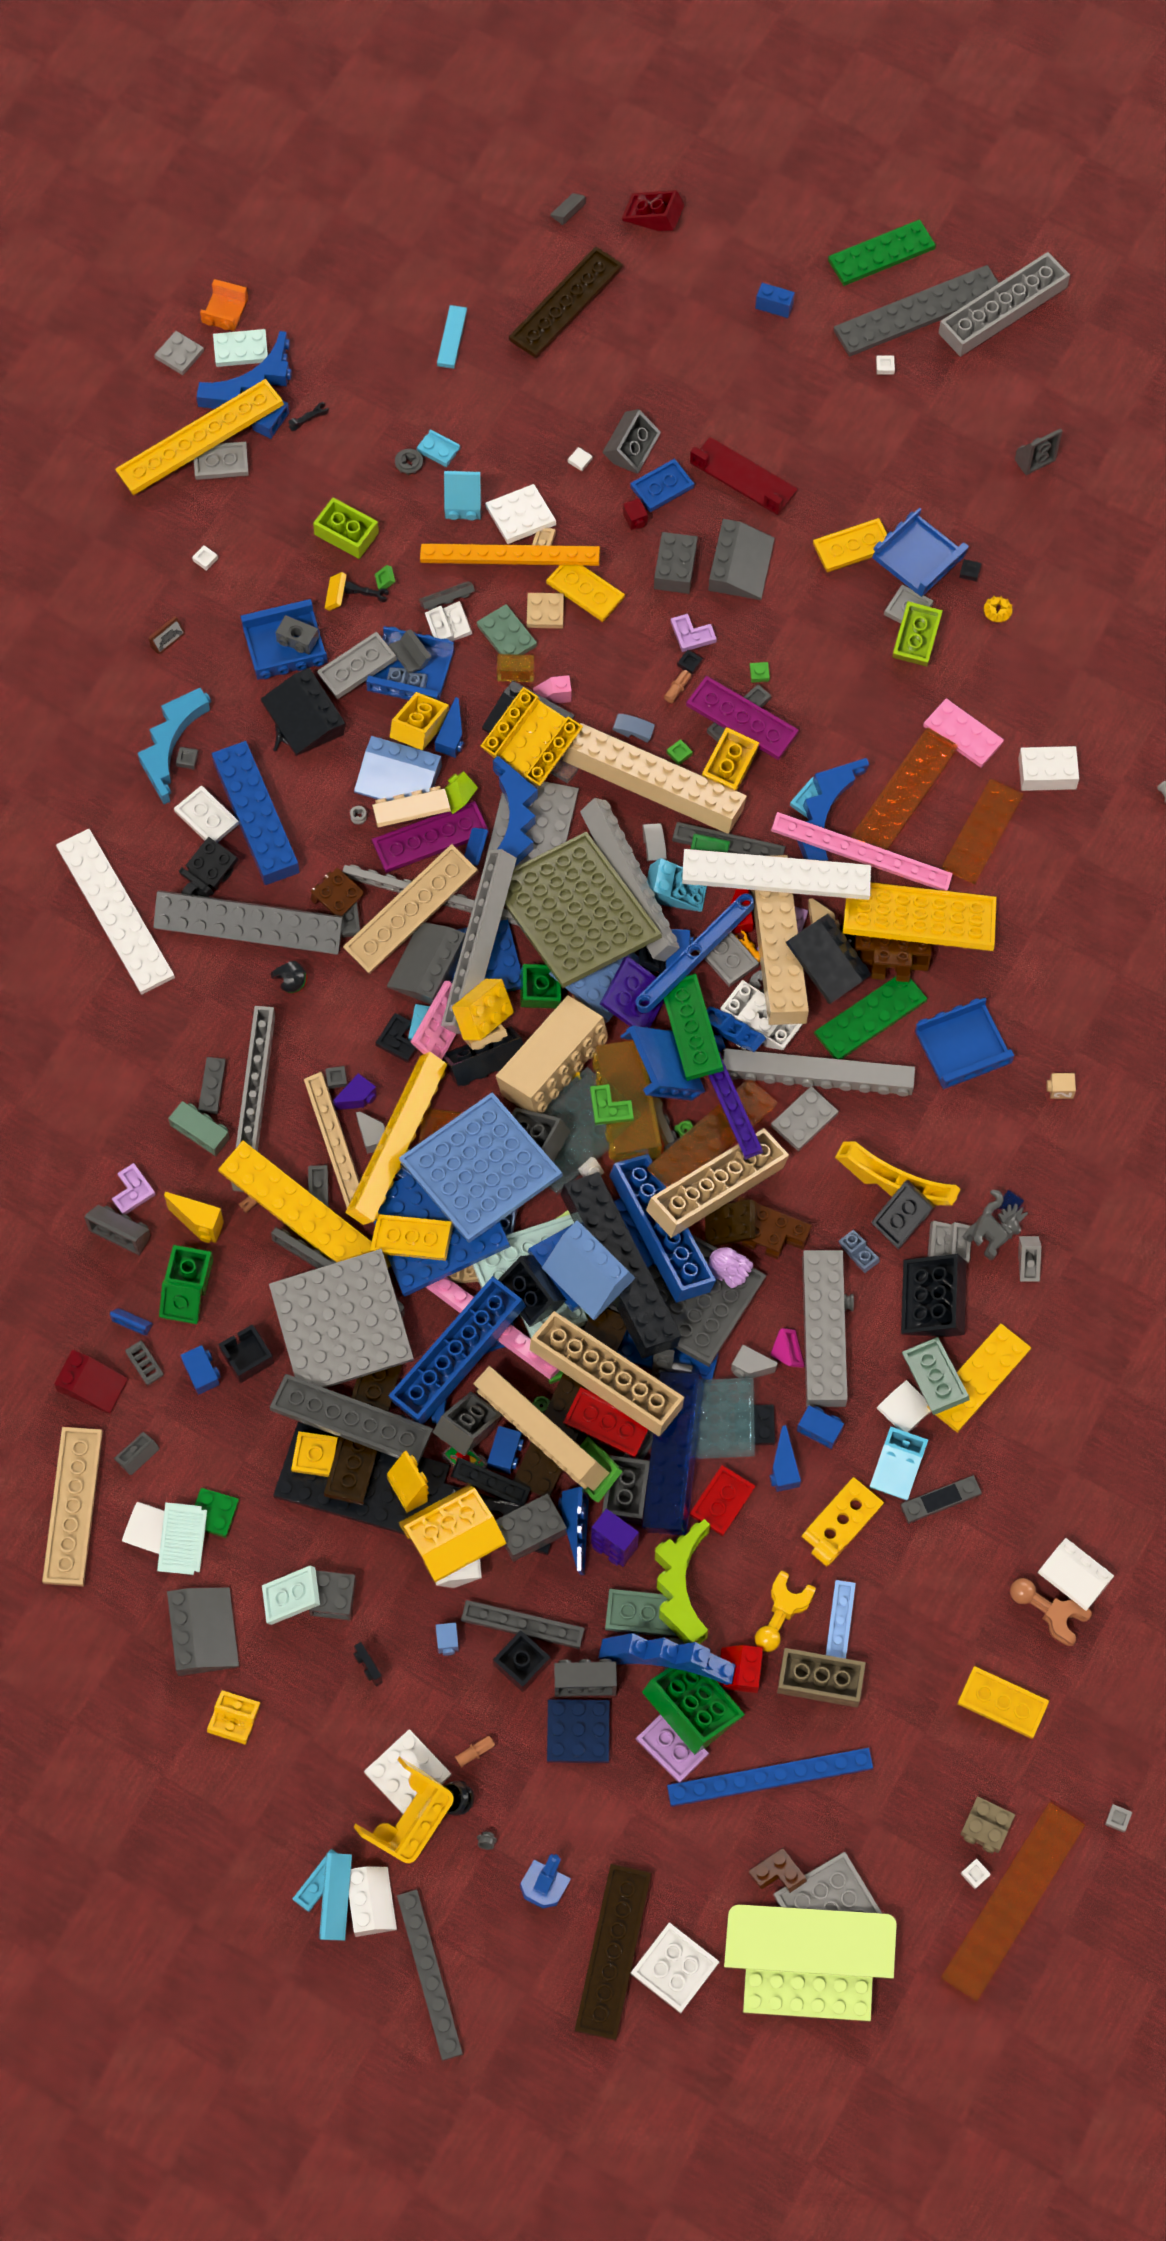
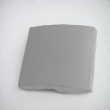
M932 1221L930 1223L928 1257L959 1254L969 1263L971 1242L966 1241L962 1236L970 1226L956 1222L947 1224Z

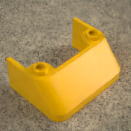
M399 1756L397 1759L399 1763L411 1772L408 1782L409 1786L417 1792L414 1799L395 1827L388 1823H382L375 1828L373 1833L356 1823L354 1828L362 1838L402 1862L412 1863L417 1859L451 1807L453 1795L446 1787L426 1772Z

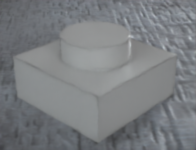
M1112 1804L1105 1825L1124 1833L1132 1812Z

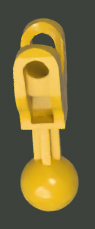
M780 1571L771 1589V1597L774 1602L772 1612H774V1615L768 1626L761 1627L755 1634V1643L757 1647H762L764 1652H771L778 1648L781 1641L779 1630L785 1618L790 1620L794 1614L807 1610L816 1590L814 1586L807 1585L802 1593H791L786 1587L789 1574L784 1571Z

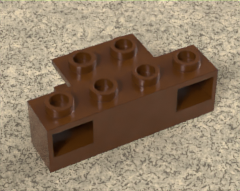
M856 935L854 949L865 965L872 966L871 979L885 980L886 970L891 967L895 969L896 981L909 982L910 970L928 971L931 944Z
M739 1196V1199H738L737 1202H739V1201H744V1200H747V1199L742 1198V1197ZM755 1203V1239L742 1241V1245L755 1250L756 1244L767 1248L765 1255L778 1259L785 1243L803 1250L810 1235L812 1225Z

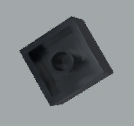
M521 1630L493 1659V1666L522 1692L551 1663V1657Z

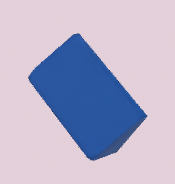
M472 828L464 857L474 867L479 865L488 834L487 829Z
M117 1308L110 1312L113 1322L144 1336H147L152 1327L151 1322Z

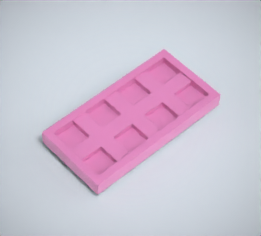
M945 699L923 724V727L980 768L1004 742V739L948 699Z
M444 981L411 1040V1043L421 1053L431 1052L441 1060L456 1035L454 1032L441 1026L452 986L450 981Z

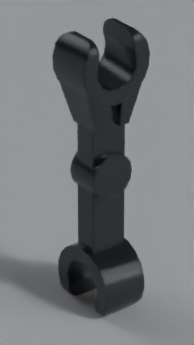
M320 402L313 411L305 413V415L298 419L292 418L289 420L290 430L296 431L301 424L311 421L312 418L327 415L329 408L327 407L322 410L321 408L325 407V403Z
M348 581L345 582L344 593L346 594L360 593L365 596L377 597L380 602L387 601V597L381 596V594L388 595V590L384 588L375 591L367 587L361 588Z

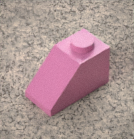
M569 675L551 677L534 687L533 692L554 704L571 702Z

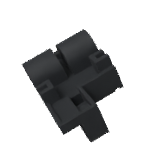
M208 836L185 865L188 871L183 867L179 870V873L190 881L181 893L203 897L213 895L212 888L217 890L219 883L225 882L231 876L234 869L233 866L238 861V858Z

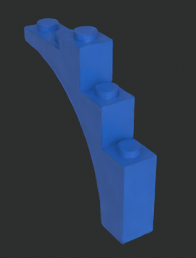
M279 331L272 351L253 370L227 381L214 383L199 382L196 396L198 407L216 409L264 379L270 385L287 386V382L291 380L292 369H289L286 350L290 348V339H287V332Z
M634 1633L602 1639L598 1657L599 1659H611L612 1662H616V1665L645 1664L679 1669L716 1680L725 1685L732 1684L736 1666L710 1653L709 1648L696 1642L678 1645L666 1638L646 1640Z

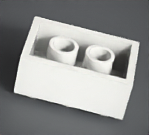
M1076 746L1021 748L1018 757L1021 791L1069 790L1077 788L1079 772Z

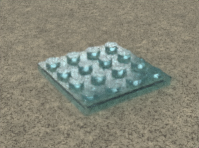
M754 1378L675 1381V1391L684 1397L683 1407L675 1417L676 1459L755 1456Z

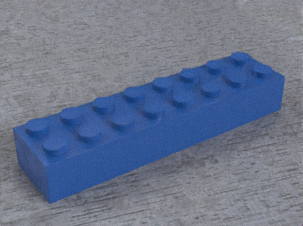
M244 741L211 753L215 769L234 814L239 821V826L264 885L300 873L298 861L247 742Z
M649 1154L614 1163L609 1177L675 1302L710 1293L716 1279L689 1229L686 1228L671 1238L646 1211L651 1197L666 1188Z
M492 1276L388 1395L392 1402L417 1423L424 1425L526 1307L523 1300Z

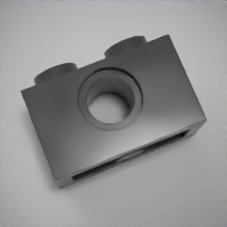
M286 615L275 632L279 644L285 647L289 646L299 653H306L308 655L319 639L318 628Z

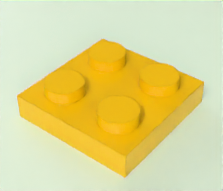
M298 1431L291 1471L329 1477L337 1449L338 1437Z

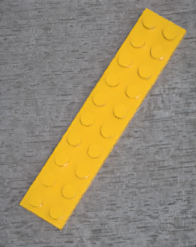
M264 379L117 467L115 470L130 492L135 495L280 408L284 403L269 382Z
M245 1141L238 1145L218 1169V1172L327 1258L340 1262L371 1252L372 1242ZM384 1255L387 1268L389 1269L391 1264L387 1255Z

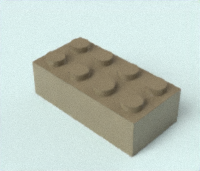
M784 1648L777 1693L858 1708L866 1662Z

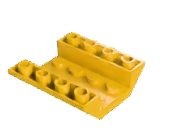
M523 687L480 746L493 758L499 756L528 782L541 786L583 726L570 717H563L542 703L537 695Z
M471 1485L463 1487L399 1522L408 1539H411L423 1558L426 1569L435 1583L506 1544L493 1515L477 1490Z

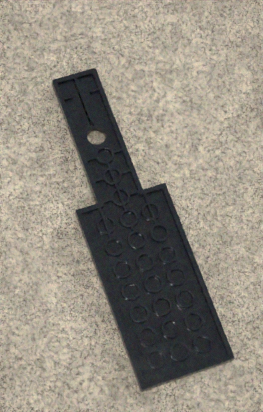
M298 1422L273 1497L405 1535L399 1522L462 1488L445 1484L450 1469L449 1464L421 1457L417 1468L419 1473H424L428 1481V1502L406 1513L387 1479L388 1471L398 1458L378 1451L363 1505L324 1497L328 1477L291 1471L298 1431L338 1437V1442L340 1436ZM478 1493L491 1513L496 1511L505 1516L522 1507L505 1500ZM551 1543L534 1552L548 1555Z

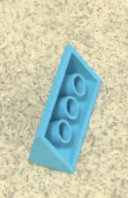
M326 1853L319 1939L345 1940L352 1855Z

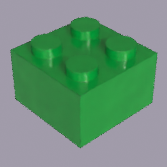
M522 965L520 971V1007L556 1009L561 1002V985L549 974L551 971L547 965Z
M173 1245L164 1280L202 1287L201 1295L205 1296L213 1264L212 1252Z

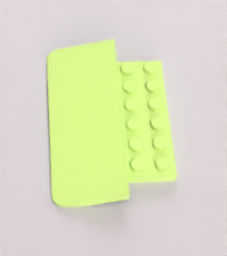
M753 1905L733 1906L728 1914L724 1967L746 1969L743 2012L871 2021L873 1977L894 1979L896 1920L889 1914Z

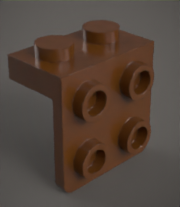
M336 868L333 872L330 871L325 875L324 881L320 885L314 886L310 891L312 893L310 900L314 904L320 901L334 915L343 916L362 897L363 891L340 869Z

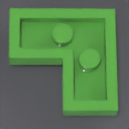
M609 1084L590 1086L595 1125L634 1120L631 1100L612 1102Z

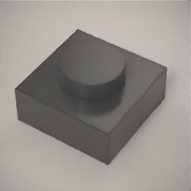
M180 747L176 766L195 769L198 750Z
M344 1066L326 1068L328 1089L347 1086Z

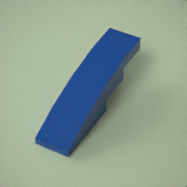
M711 1006L708 1007L707 1013L712 1031L721 1034L727 1040L752 1052H755L766 1040L762 1033L750 1029L748 1024L736 1020L733 1015Z

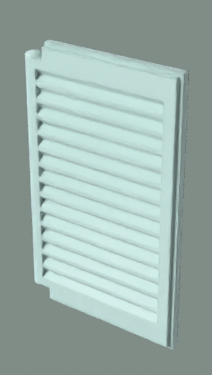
M165 1502L157 1571L194 1575V1571L200 1572L207 1510H201L202 1506Z

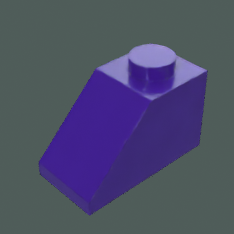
M358 1073L333 1100L335 1109L364 1108L368 1103L371 1104L377 1096L376 1087Z

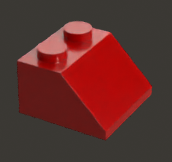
M746 1645L722 1647L720 1658L736 1666L732 1684L725 1685L721 1682H718V1684L727 1690L757 1693L763 1648Z

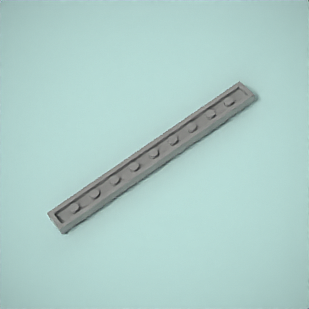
M344 865L342 871L350 880L400 893L412 882L407 879L403 881L398 880L389 874L385 876L380 875L378 872L370 869L365 871L356 865ZM457 894L453 895L443 905L472 913L475 900L467 899L465 895ZM503 908L501 920L508 919L510 924L519 926L509 911Z

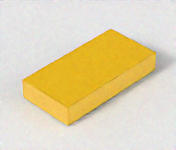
M343 572L330 577L325 602V609L328 611L341 606L346 582V574Z

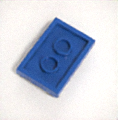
M674 458L630 483V487L648 511L652 512L693 489L694 483Z

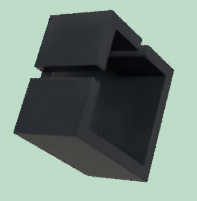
M253 1324L237 1333L240 1341L238 1345L234 1335L218 1344L221 1354L228 1365L231 1366V1370L240 1383L274 1364L272 1354Z

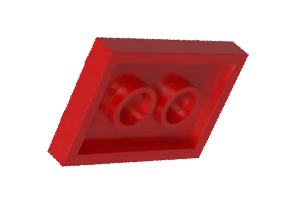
M722 1465L691 1510L690 1516L699 1522L705 1519L710 1524V1529L724 1536L756 1486Z

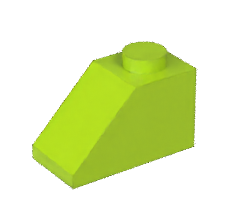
M464 771L459 775L456 773L448 779L449 784L445 788L452 814L464 807L478 788Z

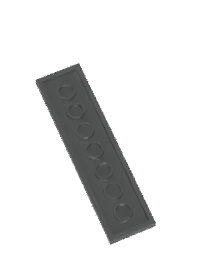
M285 1374L270 1405V1411L390 1456L399 1458L404 1451H407L409 1456L413 1455L418 1464L433 1433V1428L288 1374Z

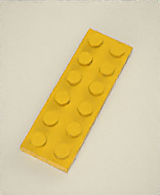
M1000 1323L957 1372L970 1400L935 1415L958 1433L1028 1354L1031 1347Z

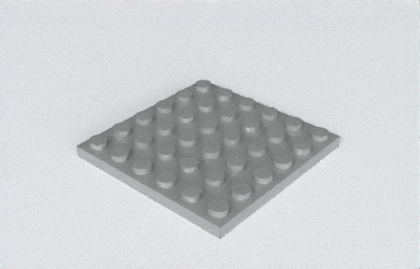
M382 1249L269 1284L296 1378L327 1388L414 1361Z

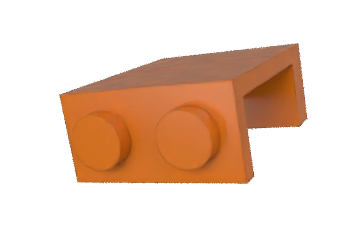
M214 279L212 283L213 294L206 311L202 309L200 311L201 321L209 326L213 325L224 330L235 331L248 300L247 288Z

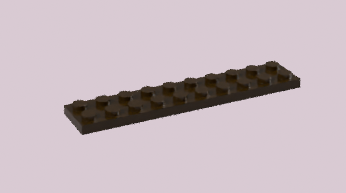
M606 1308L595 1320L589 1317L584 1331L615 1352H618L626 1335L627 1328L620 1314ZM563 1373L544 1414L576 1442L580 1431L563 1424L580 1387L588 1389ZM531 1442L513 1481L531 1488L530 1492L541 1497L547 1493L551 1497L563 1470L543 1453L539 1447Z

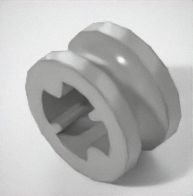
M355 806L351 809L350 818L354 824L359 825L366 821L367 814L364 807ZM355 813L362 814V817H355Z

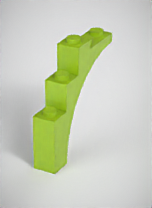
M705 1519L700 1523H695L691 1527L690 1532L685 1536L681 1535L675 1543L669 1539L665 1543L661 1542L655 1549V1560L666 1570L657 1578V1589L668 1599L659 1607V1618L685 1644L693 1642L701 1644L708 1637V1629L699 1620L692 1608L686 1589V1570L691 1556L699 1543L709 1534L710 1524Z

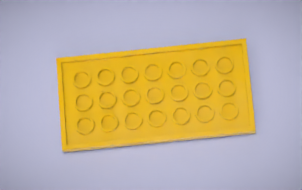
M870 882L869 900L846 898L843 934L993 951L995 944L996 897Z

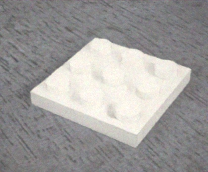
M534 484L485 503L486 509L507 544L556 525L554 516Z
M410 1729L364 1771L365 1775L402 1814H404L417 1792L409 1786L408 1780L411 1772L397 1760L399 1756L426 1772L440 1784H443L451 1776L446 1767Z
M668 1923L632 1970L631 1975L681 2014L719 1964V1961L671 1923Z

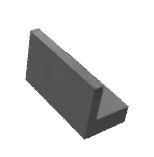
M412 630L406 631L399 641L388 645L408 673L425 668L432 657Z

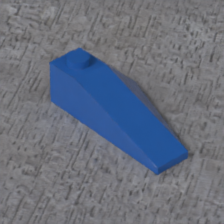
M577 1487L562 1491L558 1507L561 1510L564 1524L567 1527V1535L577 1571L580 1575H585L589 1495L583 1487Z

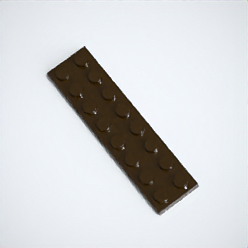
M595 246L511 333L509 341L534 358H537L621 271L623 264Z
M403 1364L357 1378L351 1398L389 1412L392 1400L388 1395L397 1386ZM340 1437L325 1487L324 1497L363 1505L378 1451Z
M614 1864L610 1865L574 2032L616 2041L650 1883V1872Z

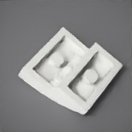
M460 601L445 608L439 606L425 612L434 638L454 641L472 634Z
M907 1380L877 1407L897 1429L908 1433L931 1413L927 1408L928 1404L925 1398Z
M137 1502L122 1541L159 1554L164 1510Z

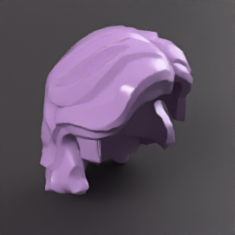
M719 1248L711 1253L708 1266L716 1279L720 1281L724 1279L730 1288H735L745 1283L746 1277H749L747 1272L752 1271L753 1263L746 1256L738 1254L731 1248Z

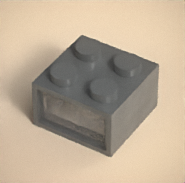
M316 1571L320 1605L309 1609L310 1616L351 1620L356 1587L355 1575Z

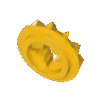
M1002 595L1000 597L993 596L991 599H987L984 604V614L991 621L1004 622L1012 615V604L1009 603L1008 599H1004ZM1000 604L1001 609L1000 611H998V613H996L997 611L995 607H997V605Z

